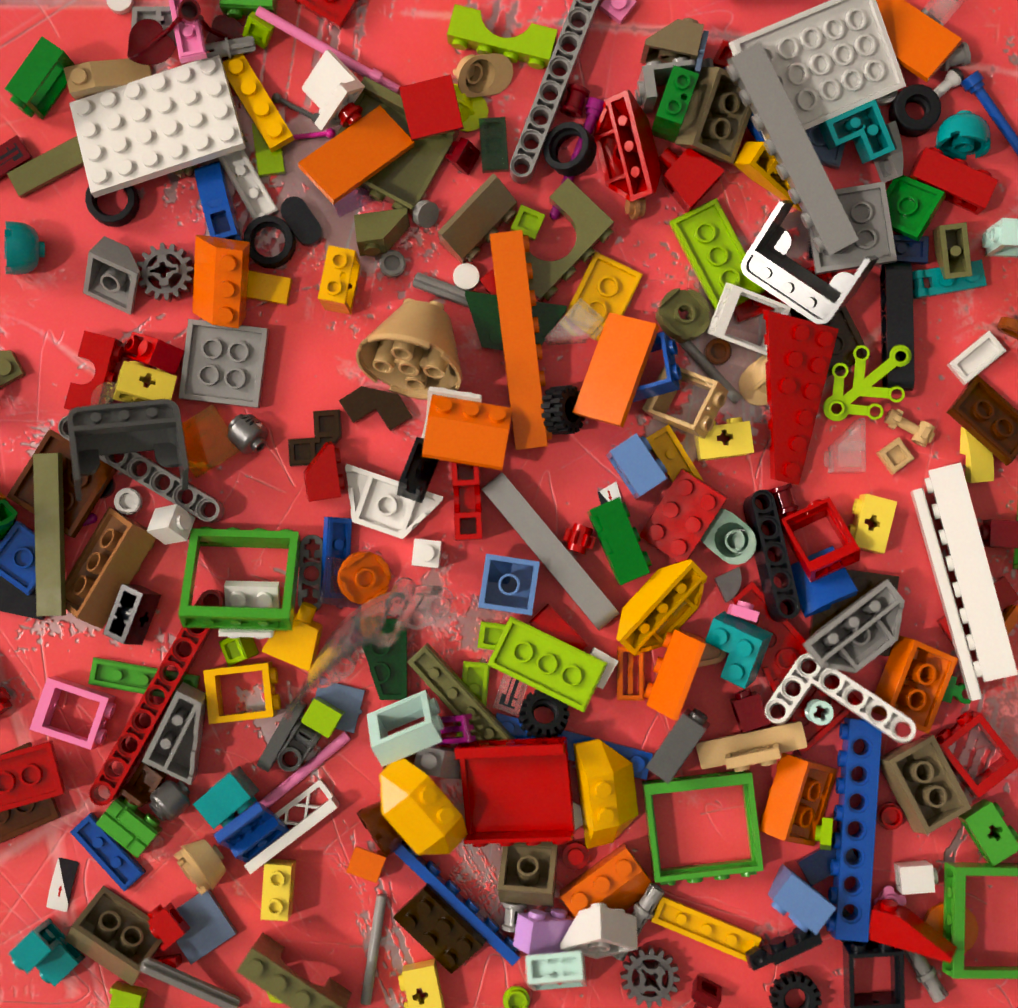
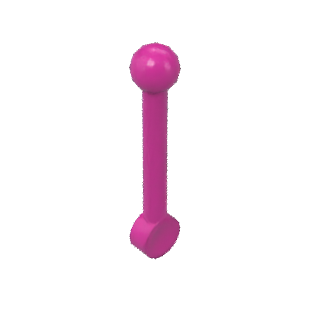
M329 128L323 132L296 134L293 137L295 140L317 137L332 139L335 137L336 132L334 129Z

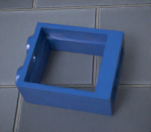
M664 331L657 333L651 352L663 350L667 379L638 386L633 402L680 390L679 380L682 379L679 365L675 361V355L678 354L675 340L671 339Z

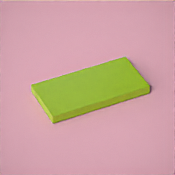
M717 198L669 222L714 310H716L726 283L734 284L757 294L765 292V289L742 273L741 262L746 252ZM740 295L736 306L750 299Z
M510 616L487 665L569 706L585 712L608 663Z

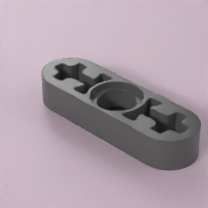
M308 535L300 543L298 605L300 607L301 603L304 602V598L309 596V589H303L304 584L309 586L319 584V590L313 589V597L318 600L313 605L317 607L316 611H318L323 604V597H320L323 539L316 535ZM315 539V544L320 545V549L315 550L314 559L320 558V563H305V557L311 559V551L306 549V544H311V540ZM309 566H315L319 570V577L313 582L308 581L304 576L305 569Z
M296 697L293 699L256 766L267 772L271 770L291 731L303 714L307 703Z

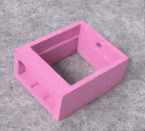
M57 676L48 677L30 730L89 750L95 749L105 741L107 730L104 728L107 720L111 719L115 712L116 704L113 703L115 696ZM61 690L100 702L88 738L49 726Z

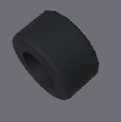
M910 85L904 88L892 101L889 108L890 122L896 121L901 135L906 137L923 135L938 121L941 113L939 97L927 86ZM910 102L919 104L924 111L923 118L915 120L909 117L905 110L906 105Z

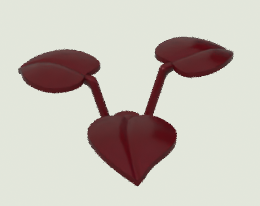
M182 0L177 8V18L164 31L161 24L152 19L140 20L132 27L129 34L127 56L131 61L142 65H156L165 62L170 58L175 49L173 40L167 34L180 22L193 24L196 20L199 21L204 29L210 32L206 37V44L224 41L225 37L228 40L244 37L242 35L244 27L234 18L227 17V15H218L214 18L211 28L205 22L203 16L200 15L201 9L195 0ZM229 56L223 57L222 61L228 60Z

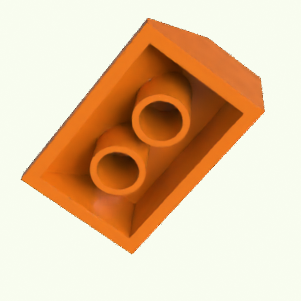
M196 235L192 313L212 325L239 328L246 319L250 242Z
M432 394L422 457L502 470L513 408Z
M674 627L672 633L667 631L662 647L666 648L663 658L658 656L653 672L657 673L654 683L648 682L643 696L648 698L646 703L648 707L678 721L706 646L705 638Z
M899 635L898 641L893 645L874 695L910 718L917 730L929 734L958 658L914 639ZM875 707L872 710L887 717V712L882 707Z
M782 753L781 759L777 763V772L773 785L769 789L766 808L761 816L759 831L786 842L815 846L816 824L821 825L838 769L799 756Z
M623 843L559 890L561 899L576 918L579 911L591 908V904L594 903L607 904V908L627 910L643 897L649 884L653 882L625 843Z

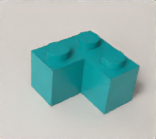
M876 99L818 125L828 150L853 139L862 164L896 150Z
M726 611L714 617L705 641L729 653L720 677L743 689L756 680L773 633L741 618L729 615Z
M238 766L210 788L193 805L213 829L218 825L224 827L236 818L233 814L235 811L241 814L257 800L254 795L260 790L242 768Z
M49 918L33 929L8 953L12 957L13 964L19 970H24L28 974L36 967L39 970L40 977L46 983H51L54 987L85 958L77 948L65 941L66 936Z

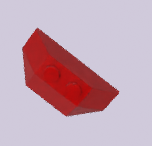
M626 90L604 100V109L599 117L594 138L606 186L628 201L635 202L656 194L661 166L649 119L631 91Z

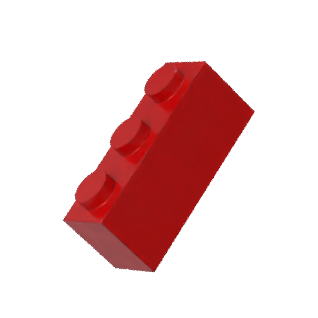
M925 147L918 154L908 176L944 191L946 195L944 200L976 215L986 209L998 182L997 179L992 177L990 172L982 169H973L964 160L958 158L951 159L945 156L941 150L934 147Z

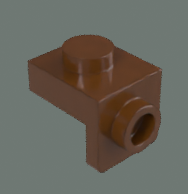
M141 762L129 783L123 786L119 792L125 796V799L130 804L142 807L151 801V793L163 783L167 774Z

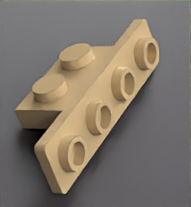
M796 721L698 742L696 749L702 769L726 765L727 770L734 768V772H740L750 769L752 764L760 763L761 766L776 764V759H781V753L807 748V741L802 722Z

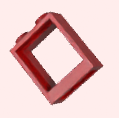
M830 497L824 500L817 499L806 508L799 511H790L780 519L783 535L810 583L860 561V548ZM827 517L843 546L809 561L793 531Z
M966 711L956 719L958 723L950 729L947 727L941 730L935 738L954 774L971 795L980 798L1017 769L1018 760L981 713ZM978 725L1002 757L972 779L948 747Z

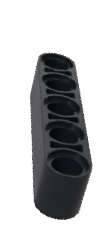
M911 262L881 264L882 363L889 358L890 350L898 344L907 346L912 354L911 360L907 365L903 367L896 366L882 378V386L891 388L897 385L901 386L904 391H912L915 380ZM899 351L896 353L895 358L898 361H903L906 358V354L903 351Z
M758 490L745 499L743 509L747 525L755 533L757 540L754 556L768 614L772 620L784 622L799 614L800 602L775 499L769 491ZM755 499L762 502V510L756 506ZM762 524L768 528V536L762 532ZM768 550L774 553L775 562L768 558ZM774 576L780 579L781 588L775 585ZM781 602L788 608L787 615L780 609Z

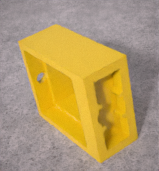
M328 245L318 294V300L325 310L351 315L361 269V262L355 250Z
M272 662L203 670L209 724L269 718L278 715L277 710H281L280 695L275 694L274 683H278V671L276 667L272 666ZM262 670L266 710L224 715L220 675Z

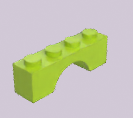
M455 4L447 32L448 44H451L453 48L458 50H466L468 48L476 50L480 55L503 54L509 58L511 63L520 61L528 63V66L531 68L543 69V67L547 68L554 51L557 29L532 23L525 32L516 37H499L486 28L480 10Z

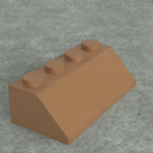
M109 507L65 580L66 609L77 619L103 629L109 619L121 585L130 584L134 575L139 572L141 563L147 553L153 548L156 538L148 533L147 528Z

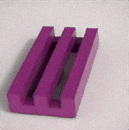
M471 713L440 716L442 723L461 721L459 726L444 727L443 730H440L441 733L463 731V736L442 738L443 742L436 745L476 741L475 735H471L470 732L474 730L473 724L469 725L468 721L472 719Z

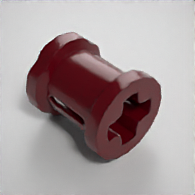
M568 84L567 90L569 92L565 104L560 107V112L569 117L580 119L583 115L581 110L585 98L589 97L590 91L577 84Z
M791 483L768 490L775 499L778 515L799 509L798 505L794 504L790 492Z

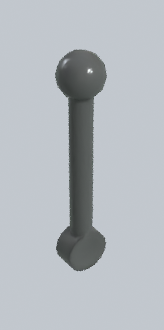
M279 93L272 95L274 103H281L310 118L313 123H315L320 115L319 113L312 114L283 99Z

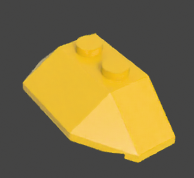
M691 559L658 569L622 608L617 640L634 656L639 655L641 652L662 647L667 631L672 633L674 627L680 628L698 609L704 583H706L708 576Z
M600 739L573 744L585 846L589 849L613 843L638 816L633 763Z
M405 758L388 764L379 774L382 815L417 855L450 854L468 835L462 814L427 774Z

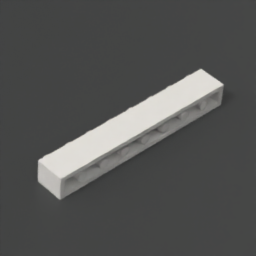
M957 463L928 470L929 478H925L924 481L928 494L933 493L936 502L931 504L934 519H940L942 529L938 530L941 545H947L949 555L945 556L948 571H954L956 581L952 582L955 598L961 597L963 608H959V614L962 624L968 623L970 634L966 635L969 651L975 650L977 661L973 662L977 678L982 677L983 682L1018 675L962 464Z

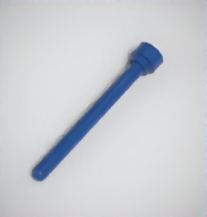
M977 70L961 82V86L966 92L969 91L971 95L975 94L1018 155V136L983 86L985 84L982 81L984 77Z

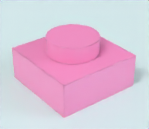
M604 0L600 5V10L621 25L636 6L637 1Z
M738 600L737 605L729 604L727 614L757 623L760 612L753 610V604Z

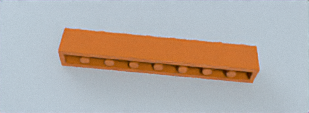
M522 230L491 233L490 243L510 408H513L511 418L515 449L548 446L547 440L552 439V433L547 430L548 426H545L543 423L545 418H542L541 413H544V409H541V404H545L542 400L541 387L546 386L544 370L539 371L538 360H543L541 343L536 344L535 333H539L538 317L532 316L531 306H536L535 290H529L528 279H533L532 264L526 263L525 252H530L528 235L523 236Z

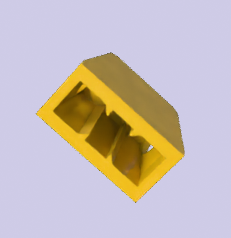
M302 602L298 613H294L292 631L275 630L274 636L267 640L261 652L309 672L316 661L323 629L322 624L312 620L317 607L310 603Z

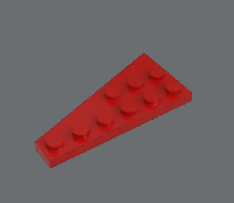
M763 310V319L766 320L764 344L767 345L768 360L765 362L767 405H770L768 429L771 430V446L769 447L771 479L799 485L839 329Z
M751 581L731 600L735 605H737L738 600L753 604V610L760 612L757 623L745 621L773 633L761 668L772 694H774L801 655L808 653L802 645L806 640L788 620L776 622L770 618L763 592ZM812 660L805 661L801 666V670L806 674L813 673L817 668V664ZM828 676L824 681L825 687L830 690L836 689L840 684V680L836 676ZM796 682L789 683L786 687V693L789 696H797L801 692V686ZM815 686L811 687L796 711L786 722H802L807 748L797 750L800 756L806 753L851 712ZM853 692L848 694L847 700L851 705L861 703ZM812 699H819L829 703L834 712L831 722L821 726L809 721L804 713L807 702ZM778 705L782 716H784L786 713L785 707ZM817 706V712L813 714L821 718V712L824 709Z

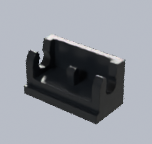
M416 437L399 480L397 495L423 503L439 460L422 457L424 439Z

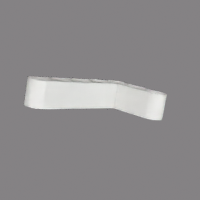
M809 653L803 654L797 659L765 707L766 717L776 725L785 724L796 711L811 687L815 686L898 743L910 742L916 733V726L910 718L838 670L819 667L817 664V668L813 673H804L801 670L802 663L807 660L815 662ZM828 676L839 678L840 684L836 689L830 690L825 687L824 681ZM796 682L801 686V692L797 696H789L786 693V687L789 683ZM853 691L860 692L864 697L863 702L859 705H851L847 700L848 694ZM775 705H782L786 709L785 715L780 719H775L771 716V709ZM875 707H882L886 710L887 717L881 722L875 721L871 717V711ZM899 723H906L911 728V734L908 737L901 738L896 735L895 726Z

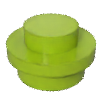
M512 986L503 995V1005L505 1008H528L530 1004L529 993L521 986Z

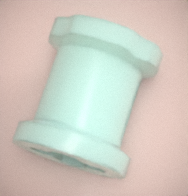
M812 699L807 702L804 709L806 718L817 725H826L833 719V708L826 701ZM817 706L824 709L821 712V718L813 714L817 712Z

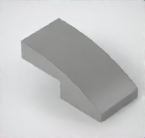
M896 121L886 124L896 150L873 159L881 182H888L903 175V148Z

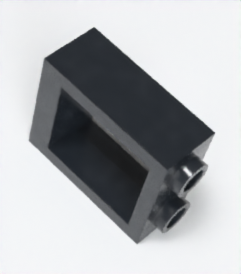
M874 941L843 943L845 1007L905 1008L904 951ZM890 956L891 992L854 994V958Z

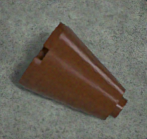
M381 801L357 812L366 830L368 829L372 839L384 855L388 857L393 854L404 839L382 815Z

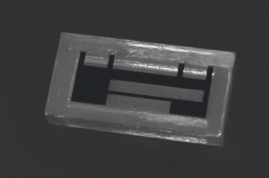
M504 673L492 708L518 716L528 685Z

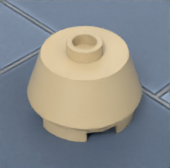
M205 839L181 846L182 849L175 853L174 857L178 860L177 863L185 876L193 884L197 885L196 890L200 895H203L209 889L213 891L226 872V868L221 861L224 857L216 845L211 847Z

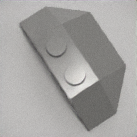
M886 579L819 628L802 645L819 667L857 673L898 641L905 600L891 582Z

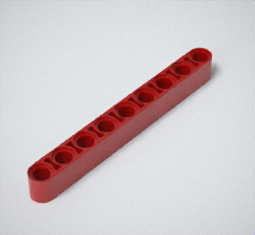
M206 590L200 595L194 606H207V597L215 594L219 599L217 607H225V596L218 590ZM181 628L90 788L89 798L95 805L105 806L117 798L120 793L119 791L127 781L213 628H205L201 633L196 632L193 628ZM184 641L192 646V652L187 657L183 656L179 650L181 643ZM170 665L178 669V677L175 680H171L166 676V669ZM155 689H160L165 694L162 704L156 703L153 700ZM142 713L150 716L151 724L149 727H143L140 724L139 717ZM128 737L136 739L138 746L135 751H130L126 747V739ZM114 761H119L123 764L124 771L122 775L113 772L112 764ZM100 785L109 788L110 796L108 799H104L99 795L98 789Z

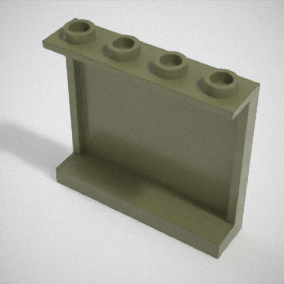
M364 76L361 83L365 88L354 103L362 107V117L380 105L410 136L401 95ZM341 126L337 135L348 127ZM458 130L414 141L412 149L364 182L356 190H359L361 187L369 192L368 195L374 200L381 203L385 200L393 204V209L407 208V212L412 215L415 205L425 196L445 160V155L450 151L452 142L456 140L459 134Z

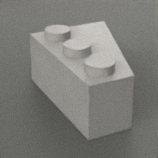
M184 682L180 685L142 760L143 763L189 785H192L198 771L206 709L205 692Z

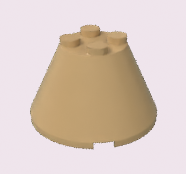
M410 298L405 299L403 304L359 344L356 352L357 364L368 378L375 383L379 379L390 386L389 391L406 397L427 400L430 386L458 391L462 382V372L451 319L444 311V305L438 301H430L428 303Z

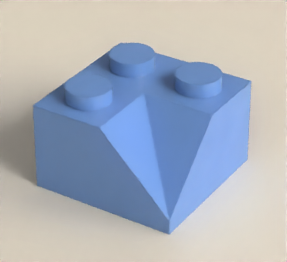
M637 433L610 450L606 455L635 499L667 479L665 476L667 472L666 467L659 458L655 460L650 454V450H652L651 445L644 436L639 437Z
M486 554L478 608L532 616L540 562Z
M784 864L780 866L768 892V896L773 900L771 906L782 915L788 912V917L805 933L810 929L813 933L817 934L836 907Z

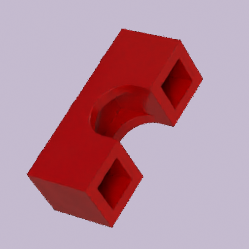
M84 331L78 357L93 363L95 375L87 384L70 383L64 405L65 409L71 411L80 406L110 404L108 394L110 387L113 388L116 382L117 374L114 372L115 367L123 356L121 341L116 338Z
M451 462L455 540H483L479 466Z

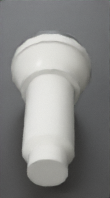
M951 69L947 72L944 81L933 90L939 98L950 88L961 85L964 79L962 71Z

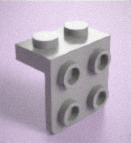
M679 57L668 63L651 61L646 63V66H642L637 81V90H635V99L641 105L644 113H652L657 99L656 86L667 85L673 65L694 71L696 66L695 60Z

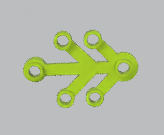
M902 344L895 345L890 350L889 358L866 377V360L870 356V351L865 345L856 346L853 351L855 358L853 388L844 395V378L848 375L849 369L843 362L836 363L832 368L834 376L833 395L828 397L823 405L825 416L832 421H841L848 414L868 416L873 420L880 419L883 415V407L879 403H872L869 406L851 404L859 396L887 398L892 402H901L905 397L904 389L901 386L896 385L888 388L875 387L873 385L896 366L903 367L910 362L912 357L911 351ZM864 348L867 351V355L864 358H859L856 355L858 349ZM897 352H905L906 358L903 361L896 360L895 355ZM837 366L845 367L846 371L843 375L836 374L835 369ZM895 389H899L902 392L901 397L898 399L891 396L892 391ZM835 403L842 406V410L838 413L833 412L831 409ZM872 407H879L880 414L877 416L871 415L870 409Z

